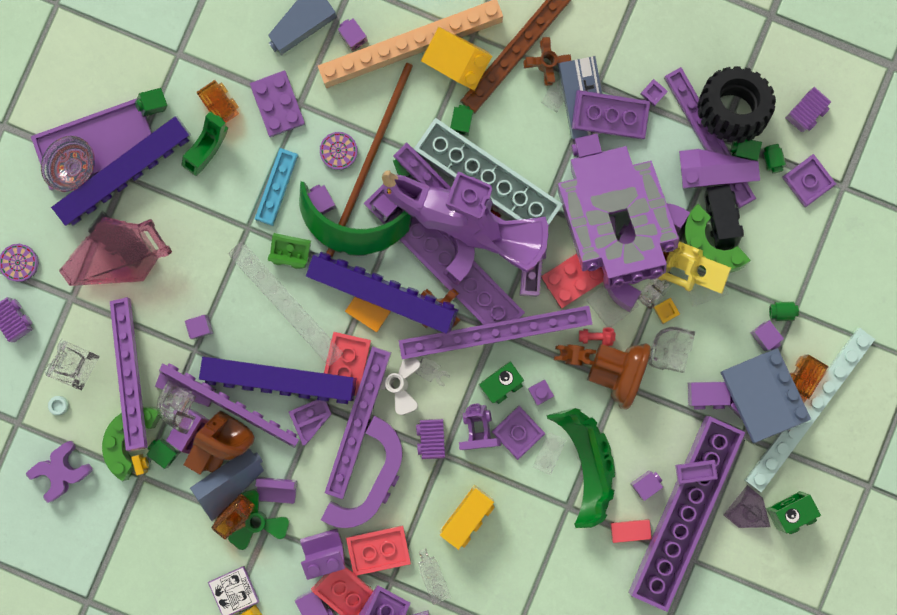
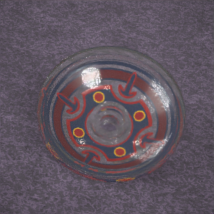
M65 136L53 142L45 151L41 161V174L46 184L61 192L72 191L82 186L88 180L94 168L95 156L92 147L88 142L77 136Z

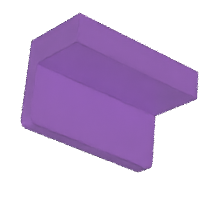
M256 478L255 486L259 493V501L295 503L297 480Z

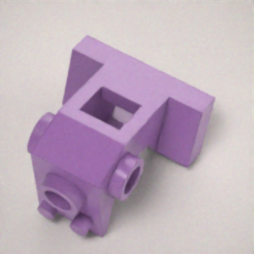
M479 403L471 404L463 413V422L468 424L469 440L459 442L460 450L501 446L500 438L491 439L489 422L492 421L491 411L487 410L486 405H480ZM483 421L484 432L475 433L474 422Z

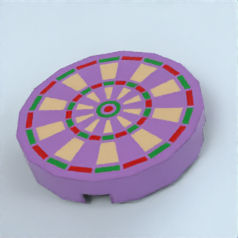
M344 132L328 134L320 145L321 159L331 169H347L357 158L358 148L355 140Z
M12 244L5 248L0 255V270L9 280L16 282L27 281L37 272L39 266L38 256L29 246Z

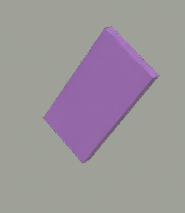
M577 90L572 129L645 139L650 101Z

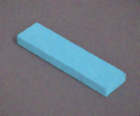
M282 148L279 149L255 216L256 221L274 226L298 154Z

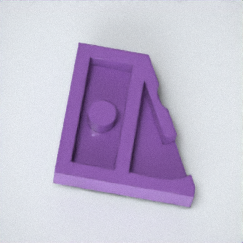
M314 400L289 411L303 446L311 440L332 415L327 401Z

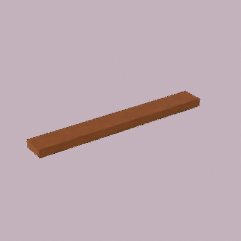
M545 0L484 72L475 91L470 89L460 102L470 107V110H473L475 114L571 0Z

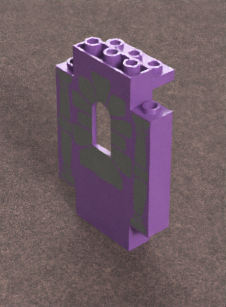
M627 146L571 159V172L574 179L558 183V194L563 204L562 207L582 271H594L602 267L605 289H616L622 285L636 284L645 279L653 280L666 273L667 263L663 252H671L677 249L679 237L652 160L633 165ZM627 210L636 236L632 243L623 244L617 240L609 214Z

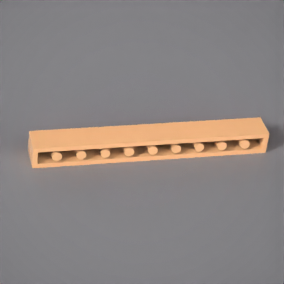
M491 0L318 65V69L325 87L329 88L425 52L438 26L462 38L502 23L503 14L498 1Z

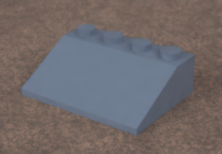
M778 348L720 372L753 444L811 420Z

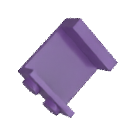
M338 528L300 539L305 554V561H302L301 565L307 580L345 569L343 543Z

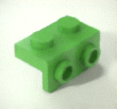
M274 233L272 235L268 261L276 265H291L295 269L305 268L309 261L311 240Z

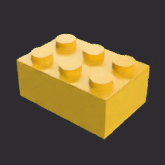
M474 485L442 527L440 536L458 550L461 546L465 548L471 540L470 534L472 531L477 532L483 524L481 519L484 515L489 516L493 511V498Z

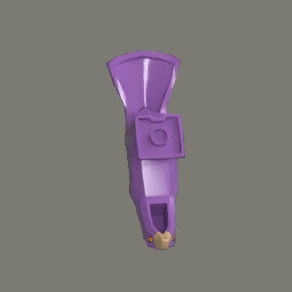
M390 170L385 171L382 175L384 195L410 216L415 217L427 229L443 231L461 240L467 246L497 253L512 265L527 273L535 268L545 254L549 235V225L546 217L505 221L497 217L490 211L493 203L490 198L492 186L458 171L451 189L448 190L429 187L406 176L393 174Z

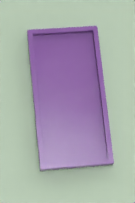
M137 98L31 136L49 190L52 191L56 188L47 180L45 166L49 154L58 144L66 140H81L91 148L94 155V167L92 163L93 170L91 169L92 173L88 176L91 177L152 133L147 117H143L141 111L138 112L135 100ZM71 142L61 146L59 149L69 144H81L83 146L85 145L78 142ZM57 149L56 152L53 154V156L51 157L50 163H49V169H48V171H49V176H50V179H51L52 182H53V180H52L51 175H50V164H51V161H52L54 155L57 153V151H58L59 149ZM70 149V150L64 152V153H63L64 155H65L66 153H67V155H68L65 160H62V159H61V158H63L62 156L59 157V159H58V161H57V163H56L55 173H56L57 179H60L59 176H63V177H64V182H62V180H61V181H60L61 183H63V184H65V185H69V184L66 183V177H65L64 175H62V174H58V172H57V168H58L59 161H60V162L66 161V160L69 158V155H70L69 152H71V151H81L82 158L84 159V157H83V152H84V151L81 150V149ZM88 157L87 159H84V160H85V161H89V169H90V159H89V157ZM78 159L71 160L66 167L67 174L71 177L78 176L83 169L82 162Z

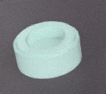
M55 396L48 402V409L53 415H63L68 411L69 402L63 396Z

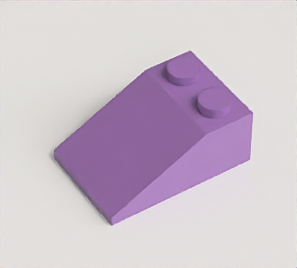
M376 586L359 615H406L410 602L380 586Z

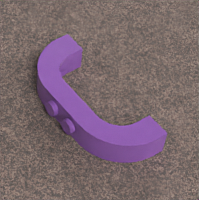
M384 194L374 202L371 208L385 222L396 211L401 209ZM441 231L451 240L455 248L454 260L443 273L458 286L472 267L475 248L467 246L461 240Z
M667 203L676 232L679 234L690 212L677 205ZM631 221L628 226L624 224L620 230L619 235L621 237L618 240L620 243L629 244L635 240L636 236ZM630 284L622 285L616 289H607L613 301L628 312L631 311L641 294V291Z
M377 416L373 417L366 434L377 439L384 446L386 451L385 464L363 504L355 508H345L332 501L328 504L321 521L331 526L352 528L367 522L375 515L382 503L386 504L390 493H388L390 486L395 487L400 477L396 474L401 466L403 457L401 440L395 429L388 422Z

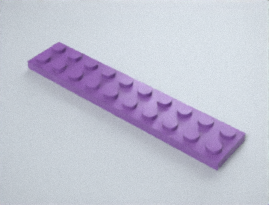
M382 185L364 202V205L383 224H386L401 215L404 210L396 211L386 222L371 210L374 202L384 194ZM413 217L409 232L400 241L449 291L454 288L459 292L456 298L483 325L518 319L525 313L475 261H473L468 274L457 286L443 273L454 260L455 248L453 243L440 230L427 229Z

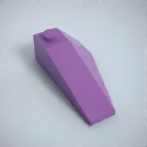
M701 149L679 151L683 189L760 181L759 161Z

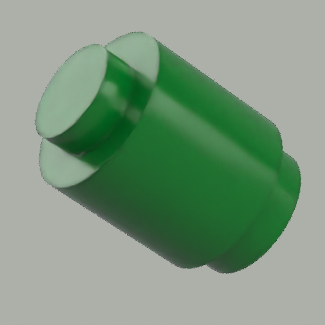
M779 144L764 147L765 152L763 155L767 171H772L773 174L782 172L783 168L786 167L782 148L779 147Z
M775 302L770 304V319H775V321H795V317L799 316L798 305H795L794 302Z

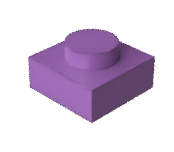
M653 79L640 95L647 101H650L651 105L655 106L668 91Z
M545 379L528 388L536 405L554 397Z

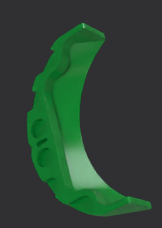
M300 182L299 206L306 226L321 243L336 252H345L348 255L354 256L382 252L399 241L410 230L413 217L405 211L394 220L374 228L355 229L336 224L316 209L307 194L308 186L305 182Z
M572 408L546 415L547 419L557 423L567 432L580 457L584 491L581 509L574 523L575 528L595 527L606 519L609 501L613 499L615 491L612 489V478L615 477L614 459L611 455V448L604 433L600 432L596 426L597 422L595 419L589 418L580 409Z

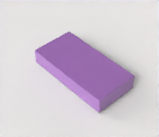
M714 459L675 465L678 485L718 479Z

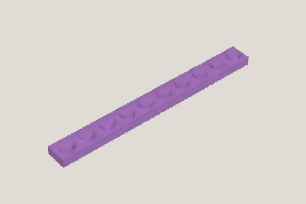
M589 306L453 330L447 334L442 332L398 341L402 359H408L593 324Z

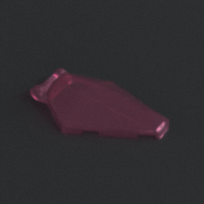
M103 217L90 235L69 256V259L59 269V272L69 286L139 282L145 280L158 258L168 256L172 253V250L164 243L155 229L152 219L140 224H133ZM144 231H148L159 249L156 250Z

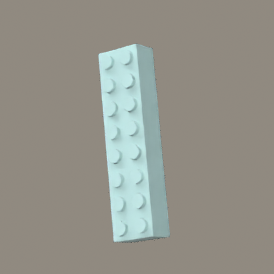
M437 118L433 120L414 148L426 162L455 180L459 171L491 185L492 192L490 198L493 202L492 206L512 220L546 217L549 225L563 205Z

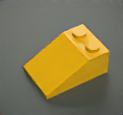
M438 26L421 62L475 91L493 56L488 51Z

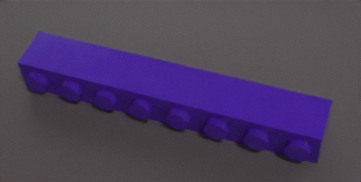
M178 116L173 117L51 207L65 226L70 224L72 226L76 225L82 220L81 216L87 213L89 215L97 209L96 205L102 201L104 204L112 198L111 194L113 192L124 190L128 186V181L131 179L136 181L143 176L142 171L147 167L149 170L159 164L158 159L169 157L174 153L173 148L178 145L182 147L190 141L188 137L191 136L190 132Z
M320 252L312 256L306 277L447 334L452 330L459 311L454 308L455 305L445 301L443 303L436 301L437 298L432 295H421L417 289L401 287V283L397 281H386L380 274L367 273L365 268L349 266V262L345 260H334L328 253Z
M202 357L199 380H205V383L208 385L216 386V382L223 383V387L235 388V385H241L242 390L253 391L255 387L261 388L263 393L272 394V391L276 390L280 391L279 395L291 396V393H297L299 398L310 399V395L318 396L317 400L329 402V398L337 399L336 403L348 404V401H354L357 380L354 377L211 357Z

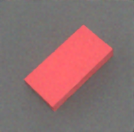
M649 519L610 523L613 543L652 539Z

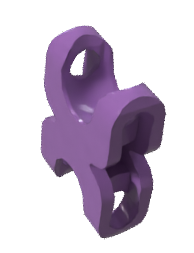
M73 441L65 442L51 453L50 460L38 462L26 472V476L30 480L41 475H45L50 479L51 487L43 497L47 503L56 500L66 493L69 489V483L80 482L93 471L90 464L82 465L77 469L70 466L68 457L76 447Z

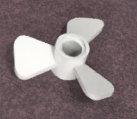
M415 357L403 359L399 373H392L387 377L384 376L379 391L387 389L395 393V411L399 415L408 414L418 408V403L406 392L408 388L406 378L416 372L421 366L420 361ZM399 379L400 386L394 389L393 382Z

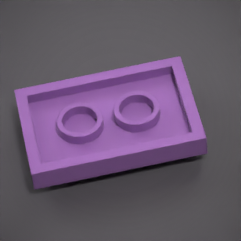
M285 70L249 83L269 137L305 125Z

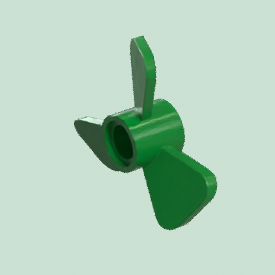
M249 490L240 494L239 500L249 513V516L245 521L246 526L232 532L228 536L231 544L239 550H244L248 547L253 533L260 532L262 529L277 539H283L286 536L289 526V519L287 517L267 519L263 512L258 511L259 493L256 490ZM253 517H258L261 520L259 527L252 524Z

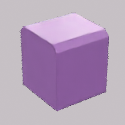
M208 315L185 320L190 339L193 340L213 334Z

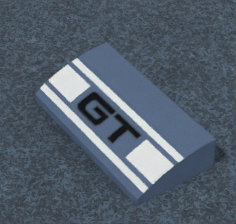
M596 57L558 63L571 139L601 134L572 129L577 90L602 94Z

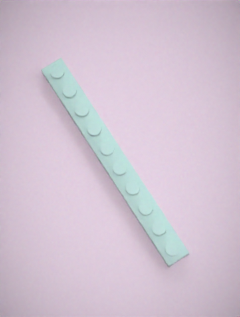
M857 328L804 399L803 403L811 420L779 433L744 481L762 493L875 341L872 336L861 328Z

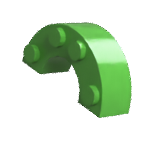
M697 204L690 212L685 223L683 242L703 250L704 257L731 267L730 273L744 268L751 260L738 246L731 250L723 251L709 244L706 239L705 228L711 217ZM702 265L699 266V267H701L702 269L706 270V268H705L704 266H702Z
M143 407L145 428H155L164 411L153 407ZM120 413L111 421L104 433L102 454L112 474L121 481L129 480L134 466L129 452L126 451L122 413Z

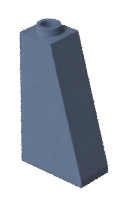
M297 0L268 35L271 40L269 45L274 52L279 51L283 55L337 18L335 10L328 0Z
M248 449L244 454L230 460L190 487L211 521L224 511L264 471L260 464L263 461L257 452L253 454Z

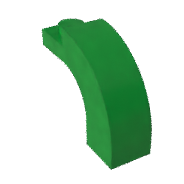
M212 112L205 116L204 127L200 136L182 157L181 166L195 176L211 161L227 134L228 127L225 126L226 123L220 116L214 115Z

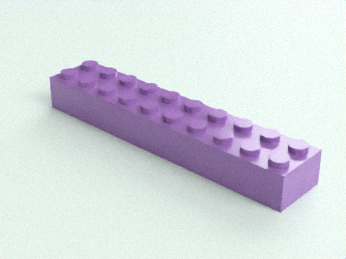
M710 416L704 417L685 463L714 459L718 479L678 485L676 481L628 593L632 597L668 612L745 435L744 431Z

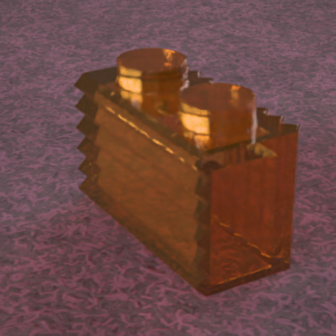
M213 80L196 93L209 112L220 116L227 123L239 114L236 110L239 106L233 98L229 100L226 96L228 90L223 83L218 84L216 80Z
M808 354L798 358L795 364L797 368L790 375L800 396L809 400L829 366Z
M240 494L218 515L211 527L212 530L223 539H227L246 519L248 520L255 507L254 504L244 495Z

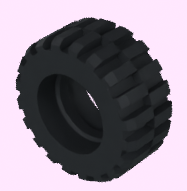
M734 66L733 69L726 67L722 71H716L707 80L699 97L697 108L699 109L698 116L700 119L702 118V125L708 127L707 131L711 135L714 133L717 135L716 138L720 140L722 138L727 139V142L731 143L733 141L743 143L746 139L750 141L755 136H759L769 123L775 111L776 97L773 95L774 90L772 86H768L769 82L766 78H761L760 73L757 71L754 73L750 68L745 67V69H741V66ZM727 95L738 96L749 104L752 112L748 114L733 113L723 105L720 98Z

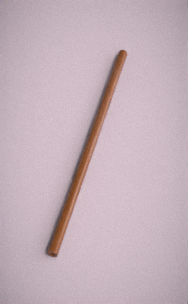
M406 63L338 223L341 226H346L413 67L410 63ZM328 248L326 253L333 257L335 251Z

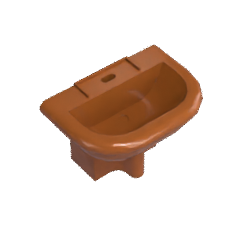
M645 343L630 346L623 352L599 344L594 358L595 364L590 369L587 381L610 388L611 397L619 404V407L625 410L629 409L634 402L651 352L650 345Z
M220 410L198 431L193 447L183 465L200 475L203 471L212 473L221 467L224 460H232L244 454L254 443L255 437L253 432L242 422Z

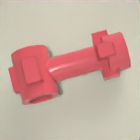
M611 327L603 328L602 333L588 332V329L579 330V342H583V344H588V340H602V344L606 346L614 344L616 334Z

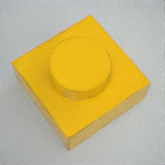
M671 298L653 307L662 324L680 315Z
M143 454L131 457L136 476L148 472L149 462Z

